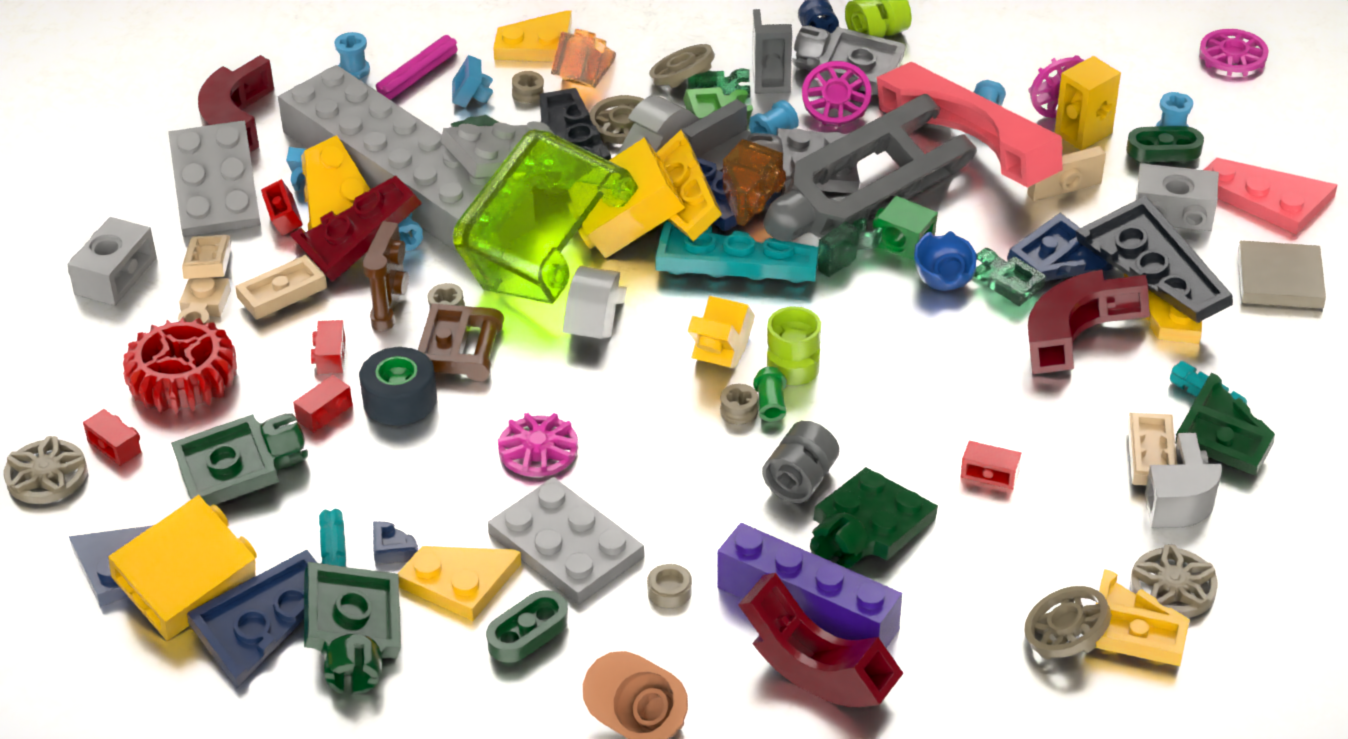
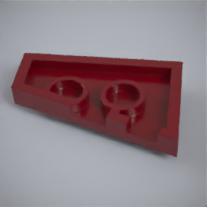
M395 175L356 197L352 207L338 215L331 211L320 217V225L307 232L300 228L291 233L290 236L333 282L368 251L382 221L399 224L420 206L422 202Z

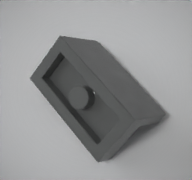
M753 9L752 72L754 94L791 93L792 25H762L760 9Z
M738 99L682 129L696 157L716 163L717 170L724 173L744 163L745 150L750 148L752 141H747L749 135L753 134L747 130V105Z

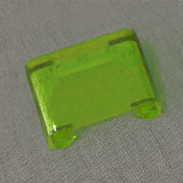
M537 129L529 130L457 221L453 231V243L483 290L553 304L564 290L570 277L569 266L561 253L564 247L601 198L608 206L623 207L639 187L627 169L551 132Z

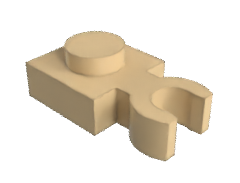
M214 277L188 279L179 301L181 312L178 315V322L183 316L187 322L201 318L203 324L210 322L209 316L221 317L231 292L229 279Z

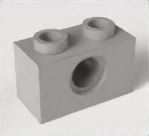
M1140 163L1135 200L1146 196L1173 227L1212 231L1218 200L1219 172Z
M110 216L67 263L74 295L116 306L157 258L151 227Z

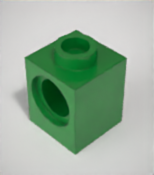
M895 196L886 208H880L875 215L873 221V229L876 230L875 246L914 261L915 245L928 232L935 236L938 212Z

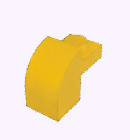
M709 295L703 318L692 315L688 333L695 341L691 358L732 369L735 368L746 349L755 319V314L750 306Z

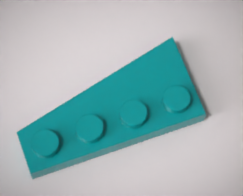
M666 220L664 221L656 253V271H668L676 275L699 273L712 277H723L726 275L743 276L752 280H762L765 278L786 279L793 283L815 281L819 247L790 241H780L775 238H768L761 243L756 242L754 238L749 236V233L734 230L729 236L712 233V226H709L693 242Z

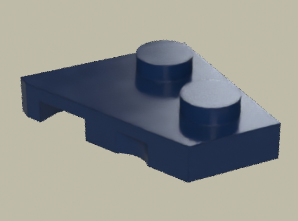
M1061 212L1011 247L1007 256V260L1036 283L1077 276L1092 271H1107L1114 268L1109 262L1077 241L1076 230L1081 227Z

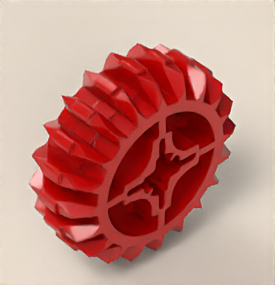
M184 316L179 322L171 323L166 319L165 325L158 327L151 324L150 332L137 333V340L128 343V351L123 354L124 361L122 363L125 384L128 385L135 401L143 402L146 409L155 406L160 413H163L170 408L178 414L181 409L190 408L194 412L197 405L204 404L210 406L212 397L223 398L224 390L233 387V379L237 375L236 370L238 368L236 350L224 329H217L214 322L203 324L201 318L187 322Z

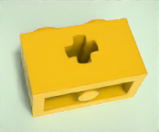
M1091 56L1062 72L1054 133L1060 135L1062 139L1079 150H1084L1112 134L1121 72L1095 56Z

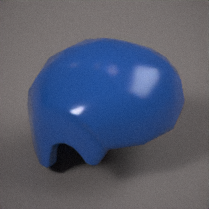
M948 231L942 236H934L931 232H928L915 245L914 263L921 280L932 289L948 291L964 287L972 280L976 273L977 253L968 240L956 236L952 231Z

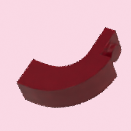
M259 55L234 71L222 66L205 80L198 94L201 125L208 126L245 120L250 153L259 148L255 117L243 111V109L275 90L270 60Z
M1102 270L1092 271L1069 278L1052 287L1041 296L1032 308L1027 324L1032 374L1073 370L1072 344L1076 337L1089 327L1105 322L1150 317L1146 275L1104 280Z
M776 572L763 575L738 604L759 634L752 644L761 656L794 685L825 701L848 707L880 705L904 674L879 637L846 640L836 637L817 626L803 612Z

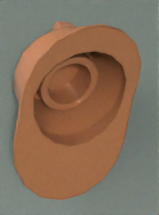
M614 651L597 658L587 670L582 683L583 701L589 713L600 723L628 739H669L678 730H682L685 724L684 720L688 712V694L683 683L671 672L638 654L628 651Z

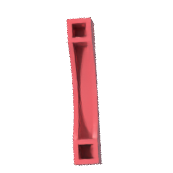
M912 61L877 77L879 110L888 113L923 94H928L941 110L936 119L932 117L927 123L960 130L987 144L1000 162L1001 174L1028 188L1063 170V147L1060 135Z

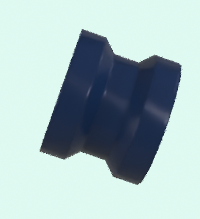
M805 0L800 5L798 19L802 26H812L827 30L830 33H833L836 27H839V20L828 0Z

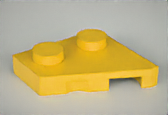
M337 135L304 150L301 155L302 171L306 177L304 194L309 210L308 231L321 224L320 217L331 211L338 215L352 207L356 197L370 190Z

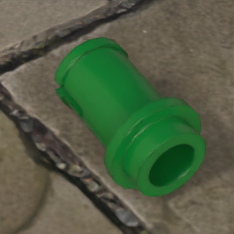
M772 366L760 369L753 379V387L758 392L760 417L768 422L779 421L786 415L783 390L786 387L787 379L778 368Z

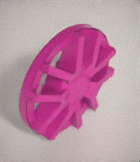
M1229 28L1208 33L1202 38L1199 48V57L1206 61L1205 66L1207 68L1215 67L1227 71V76H1232V72L1242 73L1243 76H1247L1249 71L1258 68L1263 69L1269 53L1267 44L1259 36L1245 30Z
M1079 55L1060 60L1053 58L1051 59V64L1044 69L1042 67L1038 69L1039 74L1034 79L1031 87L1028 88L1032 106L1040 115L1056 118L1061 73L1084 61ZM1057 70V74L1055 76H1049L1050 73ZM1047 104V109L1043 108L1041 105Z
M844 61L823 63L815 67L804 80L802 86L804 107L812 117L822 122V125L826 126V124L842 127L843 124L853 122L864 115L871 102L870 81L859 67ZM834 69H844L847 71L838 78ZM826 70L831 78L827 81L820 75V73ZM853 74L859 77L852 84L847 82ZM813 79H815L820 86L809 88ZM863 85L865 87V95L857 92ZM822 96V98L813 101L808 99V97ZM850 100L858 101L863 104L859 108L858 106L851 103ZM825 107L823 114L815 110L818 108ZM831 109H838V118L829 117ZM845 109L852 114L843 117V110Z
M528 412L524 413V418L517 421L510 419L508 427L505 428L497 440L498 453L503 464L515 473L530 477L549 476L564 470L575 460L579 450L578 436L572 428V423L569 420L565 422L559 419L556 413H553L551 416H531ZM528 426L530 430L527 431L523 427ZM524 458L523 465L513 461ZM548 459L559 461L551 466H547ZM531 462H541V467H530Z

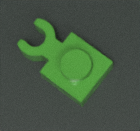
M721 87L686 89L683 100L686 109L691 111L700 120L736 99L745 104L748 92L746 90H735L730 95H724ZM747 105V120L751 117L752 105Z

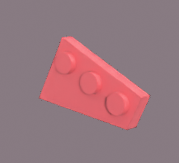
M1218 157L1203 169L1219 172L1218 199L1296 235L1335 197L1338 184Z

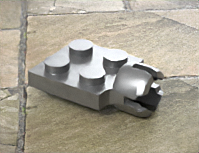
M802 26L794 43L796 58H792V64L797 68L812 71L815 67L830 61L851 63L859 67L868 77L871 84V95H878L877 77L900 67L905 54L906 44L841 27H836L835 31L830 33L824 29ZM834 69L838 78L847 71L844 69ZM827 70L820 73L825 81L831 79ZM853 74L847 82L852 84L859 77ZM864 85L861 86L858 90L865 92Z
M779 128L776 135L765 133L750 134L747 141H752L750 148L745 150L744 154L745 173L750 175L751 178L772 180L778 178L782 188H784L786 181L791 179V173L794 170L796 161L847 134ZM857 165L851 170L845 168L830 176L828 182L823 185L819 182L816 184L821 191L855 193L858 191L860 184Z

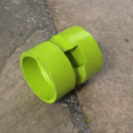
M852 0L845 6V21L849 30L883 38L884 36H892L906 31L911 26L912 15L908 0Z
M789 306L773 312L768 319L766 367L778 368L787 379L786 385L798 386L807 384L819 374L822 322L816 313L804 307Z

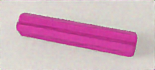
M443 35L377 82L375 85L377 92L392 100L456 54L458 51L456 44L458 42L449 35Z

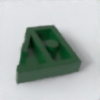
M1212 372L1175 437L1176 444L1178 433H1196L1200 451H1206L1208 457L1257 476L1275 441V433L1262 420L1252 415L1251 409L1240 397L1235 400L1222 387V379Z

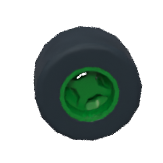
M408 347L385 348L372 354L364 361L359 371L363 408L372 419L386 425H407L425 418L434 409L438 398L433 362L426 354Z

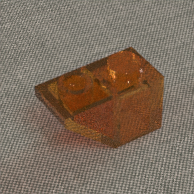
M575 29L574 34L561 31L551 75L562 81L596 88L615 61L617 53L606 46L607 41L597 38L595 33L582 29Z
M742 139L723 159V191L737 224L745 226L755 214H759L763 210L767 200L775 192H779L782 189L786 179V171L783 170L782 152Z

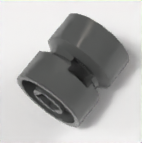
M803 420L794 423L762 467V477L765 484L774 494L786 501L802 503L809 500L823 480V477L826 476L840 456V447L837 439L821 424Z

